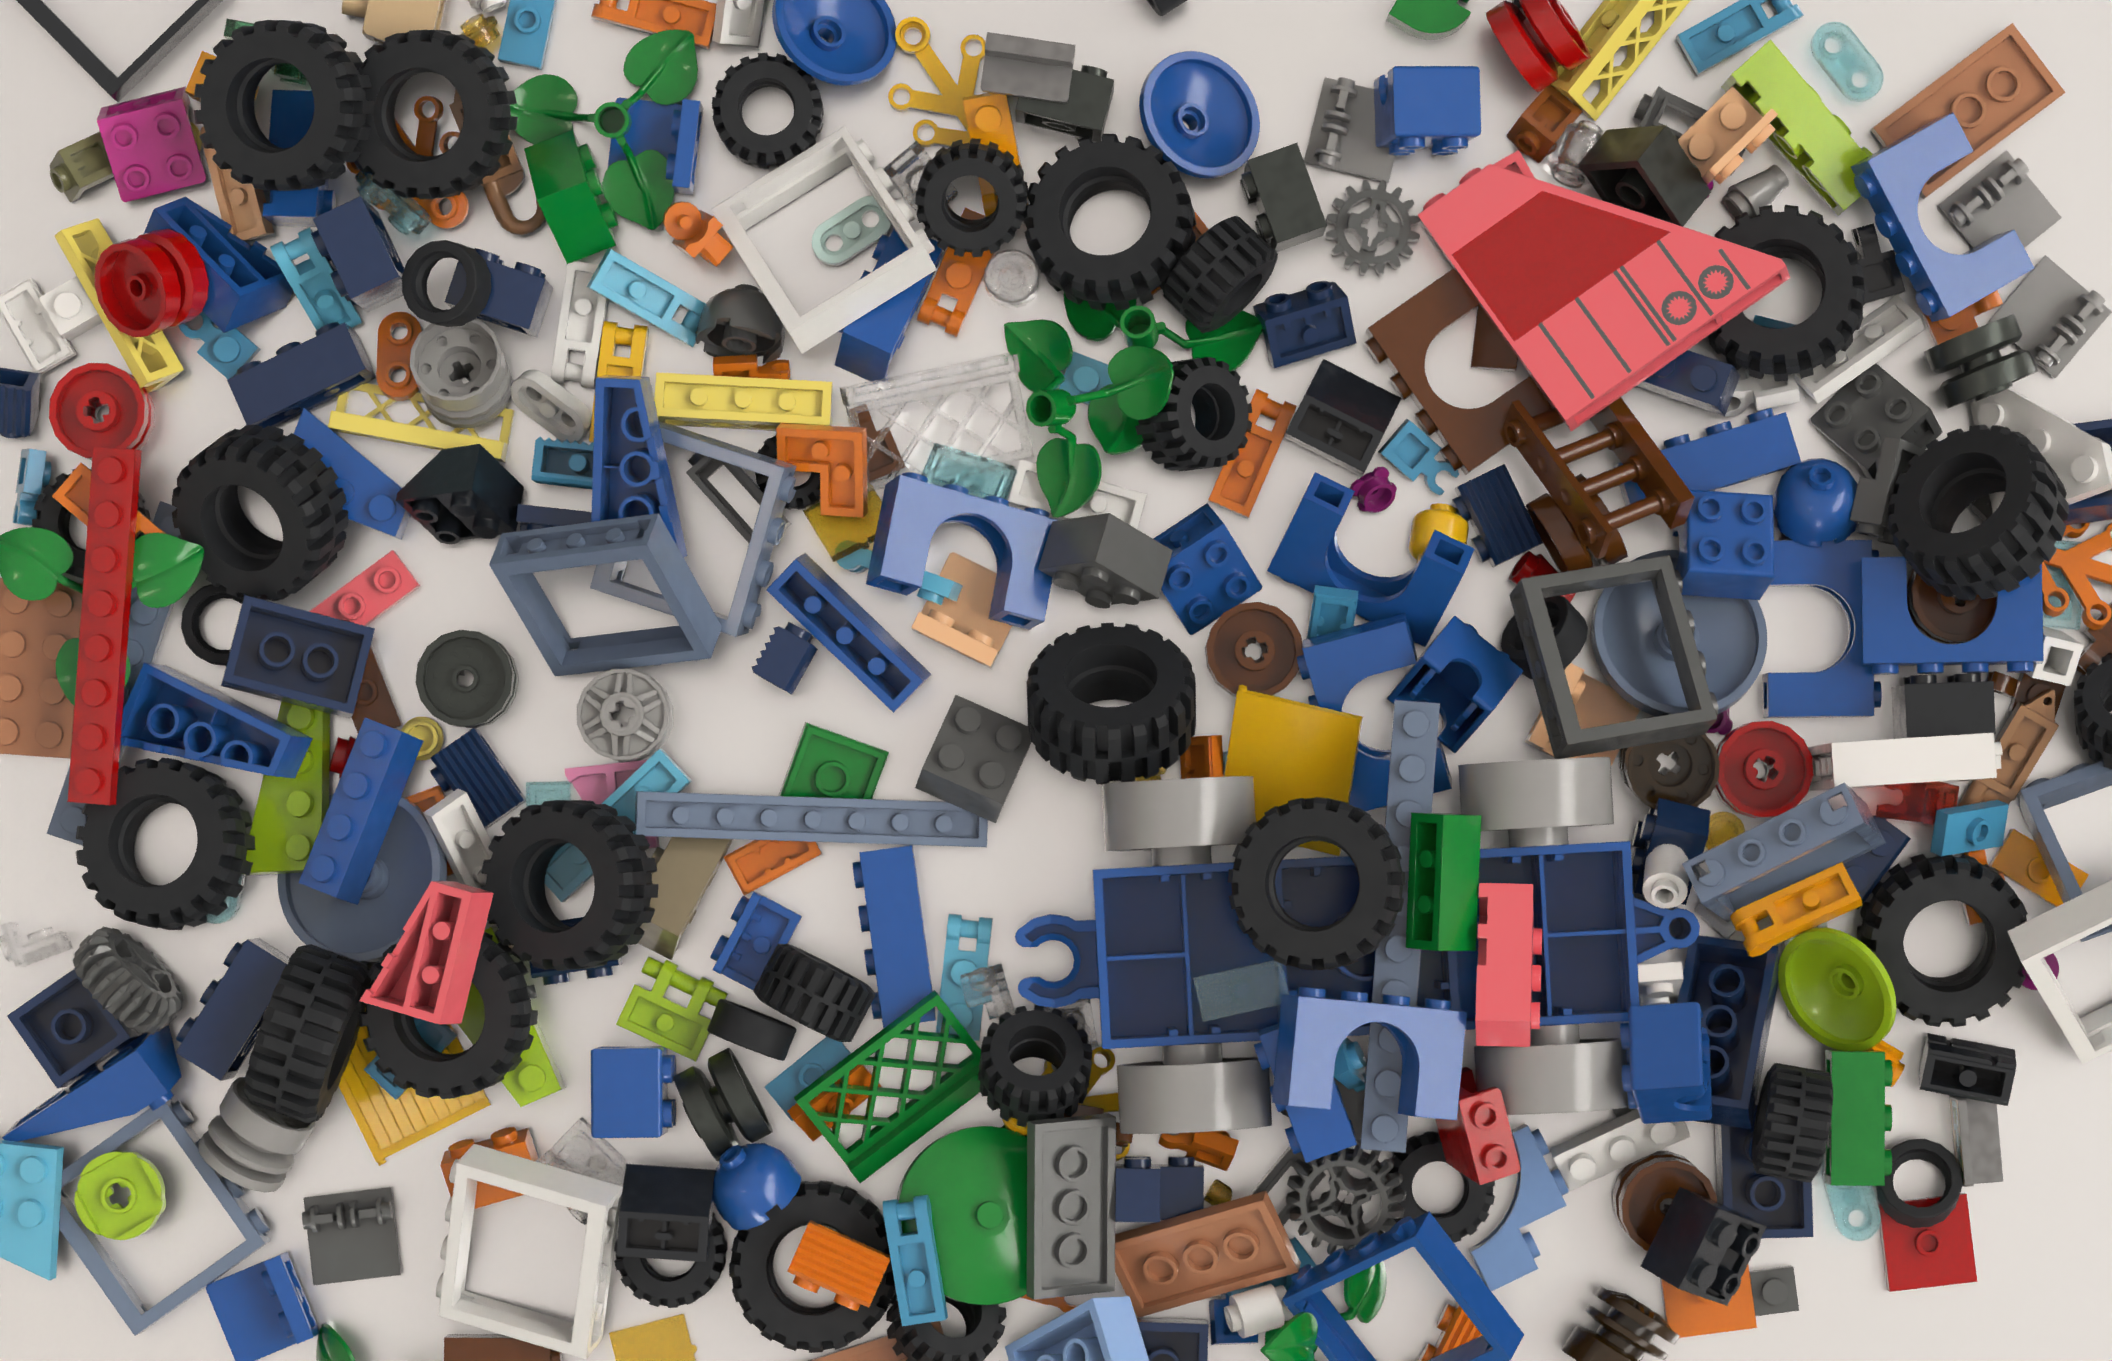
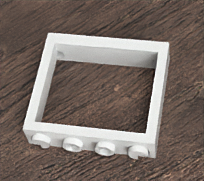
M845 126L711 209L716 219L723 224V231L801 354L937 270L929 256V253L933 252L935 248L925 231L921 227L914 232L909 223L915 220V217L902 197L895 201L893 200L889 192L894 190L895 187L882 167L876 170L872 168L869 162L875 159L870 148L863 139L855 142ZM852 164L908 250L800 317L745 230Z
M1994 733L1835 742L1811 746L1808 749L1812 755L1814 776L1810 785V791L1830 790L1844 782L1850 788L1997 778L1996 769H2001L2002 745L2001 742H1994Z
M2112 880L2007 931L2021 963L2082 1064L2112 1050V1003L2079 1018L2044 957L2112 924Z
M473 1144L460 1159H455L450 1171L449 1180L450 1183L454 1184L453 1196L450 1198L445 1211V1221L449 1222V1230L440 1251V1258L445 1260L444 1272L441 1274L436 1287V1297L440 1298L438 1316L586 1360L603 1337L622 1186ZM478 1181L588 1213L574 1323L464 1291Z

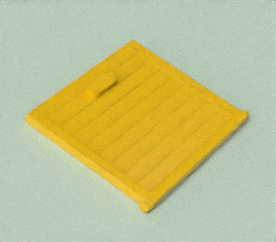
M1239 685L1236 694L1224 777L1253 776L1256 822L1265 816L1264 813L1273 807L1287 804L1288 801L1299 798H1329L1349 804L1363 717L1247 690V686ZM1311 841L1298 846L1339 856L1342 850L1336 845L1324 841Z
M447 1024L454 1031L452 1025ZM367 1026L360 1027L356 1043L338 1085L379 1166L386 1163V1157L491 1105L484 1089L457 1098L441 1099L440 1096L430 1098L416 1095V1089L408 1088L395 1100L364 1070L377 1056L375 1050L367 1052L363 1039L369 1038ZM458 1037L442 1053L456 1054L463 1052L464 1049Z

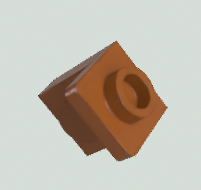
M1549 85L1522 113L1508 132L1507 138L1516 145L1519 151L1540 163L1583 111L1552 85Z

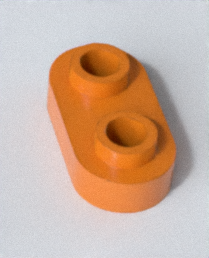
M406 312L389 314L381 321L378 328L376 379L383 394L395 401L408 400L419 391L410 368V354L418 334L422 332V328L418 320ZM405 327L408 330L407 335L399 340L393 338L392 332L395 328ZM397 369L404 370L406 372L405 379L401 382H393L390 379L393 371Z

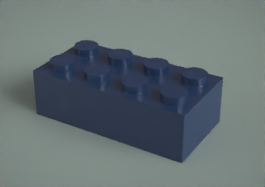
M1699 935L1696 941L1687 949L1683 970L1684 979L1677 1003L1698 1002L1700 1004L1703 1014L1701 1025L1707 1029L1710 1040L1712 1118L1710 1120H1697V1122L1751 1129L1778 987L1779 948L1778 946H1772L1766 953L1750 957L1743 945L1744 941Z

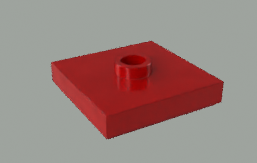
M1960 1193L1955 1209L1944 1221L1931 1227L1912 1228L1900 1224L1885 1213L1880 1203H1877L1887 1290L1889 1292L1977 1282L1966 1193ZM1942 1196L1902 1201L1918 1208L1929 1207L1937 1203Z

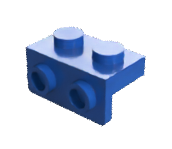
M753 892L750 899L742 896L730 918L737 922L729 938L721 935L710 956L711 959L717 961L713 971L754 990L777 944L789 943L802 916L757 892Z

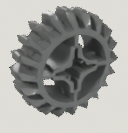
M103 926L92 935H88L80 943V948L74 953L75 957L72 960L76 968V975L83 980L82 985L91 992L92 998L102 1005L103 1010H108L113 1014L115 1020L120 1019L128 1028H135L137 1032L153 1035L165 1026H168L177 1017L176 1014L182 1009V1002L184 1001L180 993V987L173 981V975L164 968V963L159 962L154 957L153 952L145 949L141 942L134 941L129 934H122L119 929Z
M1361 1139L1357 1141L1354 1149L1346 1148L1307 1163L1298 1160L1294 1166V1170L1298 1175L1290 1176L1287 1185L1295 1191L1287 1194L1286 1203L1297 1206L1290 1211L1289 1218L1291 1221L1304 1220L1298 1229L1299 1236L1307 1235L1312 1231L1314 1233L1311 1241L1312 1247L1317 1248L1322 1240L1329 1243L1327 1247L1329 1255L1336 1251L1338 1245L1343 1246V1249L1348 1251L1371 1233L1377 1232L1378 1235H1381L1384 1232L1390 1231L1396 1224L1394 1219L1403 1218L1405 1208L1397 1203L1405 1201L1406 1191L1395 1188L1402 1183L1403 1176L1401 1173L1388 1174L1394 1166V1160L1388 1158L1380 1163L1378 1158L1381 1151L1372 1150L1370 1154L1364 1152L1363 1149H1360ZM1346 1167L1358 1169L1369 1177L1363 1179L1354 1178L1349 1174ZM1328 1169L1330 1174L1328 1181L1330 1190L1322 1193L1320 1199L1313 1201L1311 1197V1183L1320 1173ZM1340 1189L1346 1190L1347 1196L1350 1192L1355 1196L1352 1205L1351 1203H1345V1198L1342 1202L1337 1198ZM1380 1193L1381 1211L1374 1219L1364 1224L1362 1220L1364 1213L1362 1204L1370 1201L1372 1195ZM1330 1215L1337 1216L1343 1220L1346 1227L1335 1225L1324 1217Z

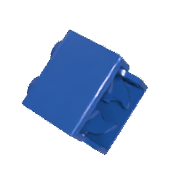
M1395 66L1388 71V78H1385V75H1381L1375 79L1376 146L1379 148H1389V155L1394 156L1413 155L1416 149H1423L1425 147H1432V155L1458 154V149L1468 148V142L1481 134L1479 67Z
M1690 490L1695 499L1686 522L1672 529V535L1674 537L1679 536V556L1675 569L1680 572L1682 577L1683 590L1681 595L1760 600L1775 578L1773 495Z
M1453 616L1417 659V663L1413 664L1387 699L1393 704L1395 700L1440 703L1439 713L1443 718L1444 727L1437 740L1453 753H1456L1497 707L1523 670L1512 662L1508 654L1497 650L1481 637L1472 625L1464 623L1458 617Z
M1698 1002L1631 1006L1628 1010L1629 1023H1621L1620 1025L1622 1049L1626 1050L1628 1064L1622 1065V1084L1624 1092H1627L1629 1109L1637 1108L1640 1119L1644 1124L1710 1120L1712 1118L1710 1040L1707 1029L1701 1025L1703 1014L1700 1004Z
M601 1046L592 1049L591 1136L593 1138H658L667 1133L668 1128L676 1126V1099H668V1083H672L674 1081L673 1076L676 1075V1056L668 1055L667 1048L663 1046Z

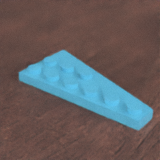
M0 1140V1257L50 1281L56 1278L64 1147Z

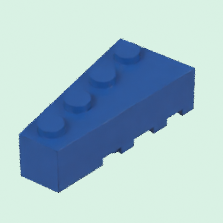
M617 375L596 377L591 522L659 513L684 558L688 555L650 378Z
M144 662L123 709L120 745L269 776L295 778L313 738L166 665Z

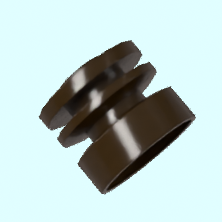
M1706 734L1620 749L1619 769L1624 783L1638 799L1653 809L1656 808L1659 798L1698 807L1711 795L1719 778L1720 761L1715 745ZM1674 751L1671 759L1676 763L1671 770L1663 767L1658 771L1661 764L1657 757L1661 753L1669 756Z
M1600 1286L1595 1296L1611 1306L1608 1313L1604 1314L1591 1305H1588L1586 1308L1587 1313L1600 1326L1594 1332L1576 1325L1561 1349L1576 1361H1641L1645 1353L1665 1360L1668 1354L1653 1345V1340L1658 1335L1675 1345L1680 1335L1670 1328L1661 1315L1626 1293L1607 1290Z

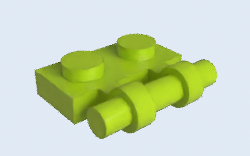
M648 956L641 972L656 979L652 990L650 991L634 984L616 1025L696 1062L710 1034L707 1029L711 1019L701 1015V1009L705 1002L716 1007L719 999L726 1000L728 993L713 987L714 982L705 977H701L698 980L677 970L678 965L668 960L662 963ZM669 985L692 996L687 1008L664 997Z

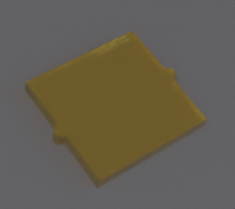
M870 482L867 483L868 513L863 518L821 515L820 502L803 510L805 517L833 562L861 548H869L870 543L875 540L882 501Z
M684 1313L609 1332L616 1361H696L694 1353L697 1351V1346L691 1342Z

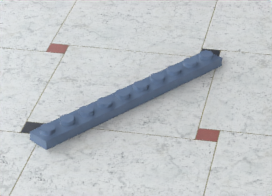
M1395 700L1385 829L1390 834V840L1394 846H1397L1401 855L1400 864L1402 872H1405L1406 885H1403L1402 898L1404 903L1402 911L1398 912L1394 921L1396 925L1389 936H1385L1379 943L1380 946L1375 949L1371 1001L1375 1003H1382L1383 994L1410 997L1409 1006H1417L1421 949L1406 948L1411 813H1432L1440 703ZM1376 1022L1370 1023L1360 1149L1406 1153L1408 1115L1398 1114L1402 1055L1394 1036L1385 1027Z

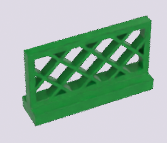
M934 990L794 1096V1099L845 1162L850 1172L861 1183L980 1093V1080H978L981 1049ZM936 1006L943 1015L941 1032L918 1031L920 1018ZM911 1025L910 1030H905L907 1027ZM950 1025L957 1034H949ZM893 1038L909 1039L905 1060L883 1058L885 1044ZM917 1040L939 1041L935 1062L913 1060ZM947 1042L966 1044L972 1052L971 1055L959 1064L943 1063ZM874 1052H876L875 1057H869ZM859 1064L873 1066L870 1086L848 1085L850 1071ZM881 1066L904 1068L900 1089L878 1087ZM911 1070L934 1071L932 1084L923 1091L908 1090ZM840 1079V1084H836L835 1082ZM823 1091L838 1092L835 1113L816 1112L809 1102ZM846 1093L868 1095L865 1116L843 1114ZM876 1096L899 1098L896 1112L888 1118L874 1117ZM824 1121L833 1122L832 1130ZM841 1123L863 1124L861 1138L846 1149L838 1139Z

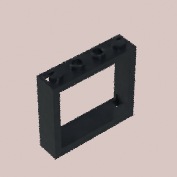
M42 0L16 1L114 100L119 102L223 0H197L119 77Z

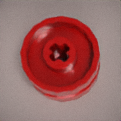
M1505 0L1486 12L1487 20L1512 63L1537 93L1558 80V70L1550 53L1563 68L1568 70L1575 69L1591 58L1576 24L1559 0H1519L1526 17L1516 5Z
M160 229L139 235L134 239H127L112 244L104 250L95 266L94 285L99 304L108 320L125 334L132 337H144L161 332L167 327H175L187 323L197 317L202 312L208 299L209 281L204 261L196 247L183 234L171 229Z
M88 363L70 370L58 381L50 398L49 420L55 436L69 451L89 460H92L93 447L140 450L146 445L154 428L155 407L150 393H147L145 387L140 389L133 375L108 363ZM106 406L109 408V414L103 415L104 421L100 422L97 413L100 408Z
M1774 721L1746 723L1727 733L1715 747L1720 766L1719 778L1714 790L1719 800L1735 813L1750 818L1778 816L1796 807L1809 791L1814 776L1812 755L1804 739L1788 726ZM1763 762L1767 766L1765 777L1756 778L1758 770L1753 767L1754 763Z

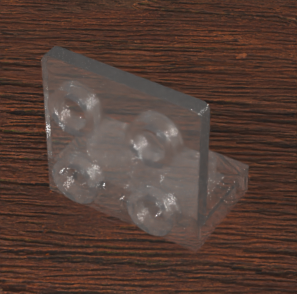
M583 1117L550 1150L536 1160L539 1163L622 1186V1190L626 1164H630L605 1138H593L591 1136V1125ZM567 1207L569 1212L584 1225L587 1224L588 1213Z

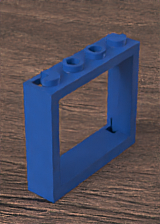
M1430 1211L1415 1219H1412L1410 1216L1404 1217L1390 1231L1378 1235L1377 1232L1371 1233L1363 1238L1356 1247L1345 1251L1343 1248L1331 1253L1323 1263L1312 1267L1310 1264L1301 1267L1298 1273H1294L1291 1276L1293 1282L1282 1299L1294 1316L1300 1312H1309L1314 1315L1318 1325L1315 1343L1329 1361H1376L1322 1290L1411 1247H1415L1482 1334V1336L1428 1361H1510L1524 1336L1521 1329Z

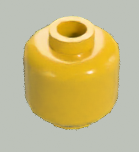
M1436 503L1432 504L1430 509L1420 511L1414 516L1409 540V552L1417 560V563L1434 530L1467 545L1468 522L1462 516L1456 514L1455 507Z

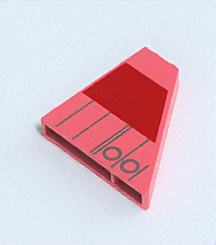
M1492 164L1487 165L1482 170L1481 168H1475L1461 178L1458 187L1446 195L1441 193L1432 197L1424 205L1423 211L1418 214L1424 228L1453 268L1458 272L1570 431L1579 427L1790 279L1787 266L1781 258Z

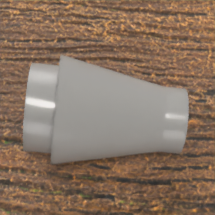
M1772 165L1767 170L1730 186L1728 194L1723 197V204L1734 220L1735 217L1744 212L1748 213L1749 218L1760 214L1759 207L1769 206L1781 191L1789 186V180L1777 165Z

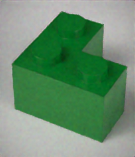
M571 130L524 148L537 202L566 263H572L616 246L612 228L619 226L611 203L609 201L602 203L598 196L604 192L595 171L597 165L588 143L580 146L574 131Z

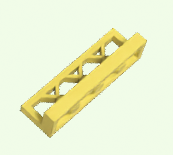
M1604 0L1579 31L1591 58L1573 70L1563 68L1556 61L1558 80L1551 85L1561 94L1568 97L1588 118L1596 121L1691 0ZM1654 11V23L1647 32L1640 33L1641 20L1647 12ZM1627 45L1626 59L1620 66L1613 67L1614 54L1620 46ZM1601 79L1600 92L1589 103L1583 94L1594 80Z
M99 218L58 232L54 237L140 389L145 387L147 393L160 389L180 374L184 368L163 331L150 336L132 337L119 331L106 317L99 304L94 285L95 266L101 253L113 243Z
M656 372L654 401L658 420L674 426L776 431V427L780 423L832 426L833 384L832 382Z
M364 383L352 390L368 393L377 408L365 416L346 413L350 393L348 391L338 396L336 411L331 410L328 428L336 432L440 451L442 449L481 444L497 461L505 462L515 411L504 408L497 415V417L503 418L499 441L481 438L473 428H467L472 436L459 434L466 428H455L451 432L437 430L428 418L432 414L428 410L424 412L418 403H425L419 392L408 400L412 402L420 416L408 424L394 422L385 409L397 401L388 399L381 404L376 395H385L379 385ZM379 413H382L386 420L377 419L374 417L377 416ZM422 421H425L429 428L420 427L416 425H418Z

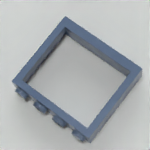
M659 421L664 443L768 476L729 616L714 612L722 626L721 632L735 637L748 634L749 629H753L756 617L761 614V605L757 603L761 588L768 585L773 573L774 564L769 560L773 546L780 543L785 531L786 521L782 519L786 502L790 503L796 493V490L793 488L796 481L794 474L797 466ZM628 561L596 565L590 586L591 589L674 616L662 594L622 581Z
M659 513L502 533L489 563L554 676L711 659L722 629L720 622ZM642 559L679 626L570 638L533 573Z
M2103 761L2094 764L2082 763L2076 765L2066 774L2052 779H2037L2028 784L2026 788L2020 790V810L2063 903L2082 895V891L2044 809L2111 786L2112 769L2104 767ZM2112 924L2080 939L2081 942L2112 932Z
M1844 782L1682 863L1701 904L1728 922L1730 921L1731 914L1737 909L1841 862L1845 864L1886 842L1868 805ZM1841 794L1847 806L1834 811L1829 799ZM1703 862H1706L1710 873L1706 872L1698 865Z
M170 1099L154 1111L149 1108L62 1171L59 1229L134 1336L145 1331L204 1289L208 1284L214 1282L271 1241L266 1234L270 1228L263 1220V1215L256 1208L250 1211L242 1200L241 1196L245 1194L243 1187L218 1174L200 1155L198 1143L201 1139H199L190 1126L194 1122V1118L189 1110L186 1111L179 1100L174 1103ZM161 1118L246 1241L147 1310L95 1234L82 1223L75 1206L62 1188L79 1177L84 1167L90 1161L102 1154L114 1152Z

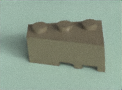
M671 837L665 850L660 847L656 848L651 857L655 858L657 872H652V884H659L658 898H651L649 907L654 908L655 912L651 923H642L640 928L644 930V935L638 944L670 960L673 959L678 949V942L688 923L692 922L697 912L696 908L716 875L733 839Z

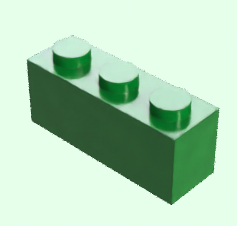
M1411 813L1406 948L1433 951H1476L1481 815Z
M1825 1050V1072L1830 1073L1833 1084L1832 1115L1825 1149V1183L1831 1186H1885V1176H1890L1892 1172L1891 1149H1885V1131H1891L1892 1107L1885 1104V1087H1891L1892 1062L1891 1060H1885V1052L1879 1050Z

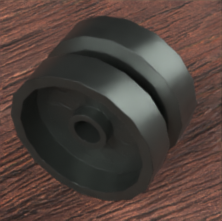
M2014 314L1971 330L1924 351L1932 372L1944 373L1961 367L1963 373L1944 381L1939 388L1947 408L1957 406L1972 399L1977 402L2013 387V382L2038 372L2030 351L2021 349L2001 356L1999 350L2018 342L2023 335Z
M457 630L441 635L426 647L417 664L415 683L421 702L434 717L449 725L477 728L495 722L508 711L516 697L518 673L513 657L500 642L480 632ZM464 670L470 671L474 677L473 683L469 687L458 683V676H465Z
M730 1048L708 1058V1069L715 1084L713 1087L701 1069L695 1066L673 1076L683 1101L684 1110L700 1139H703L716 1161H719L721 1155L726 1150L739 1144L731 1123L735 1122L743 1137L751 1143L773 1132L767 1115L748 1077Z

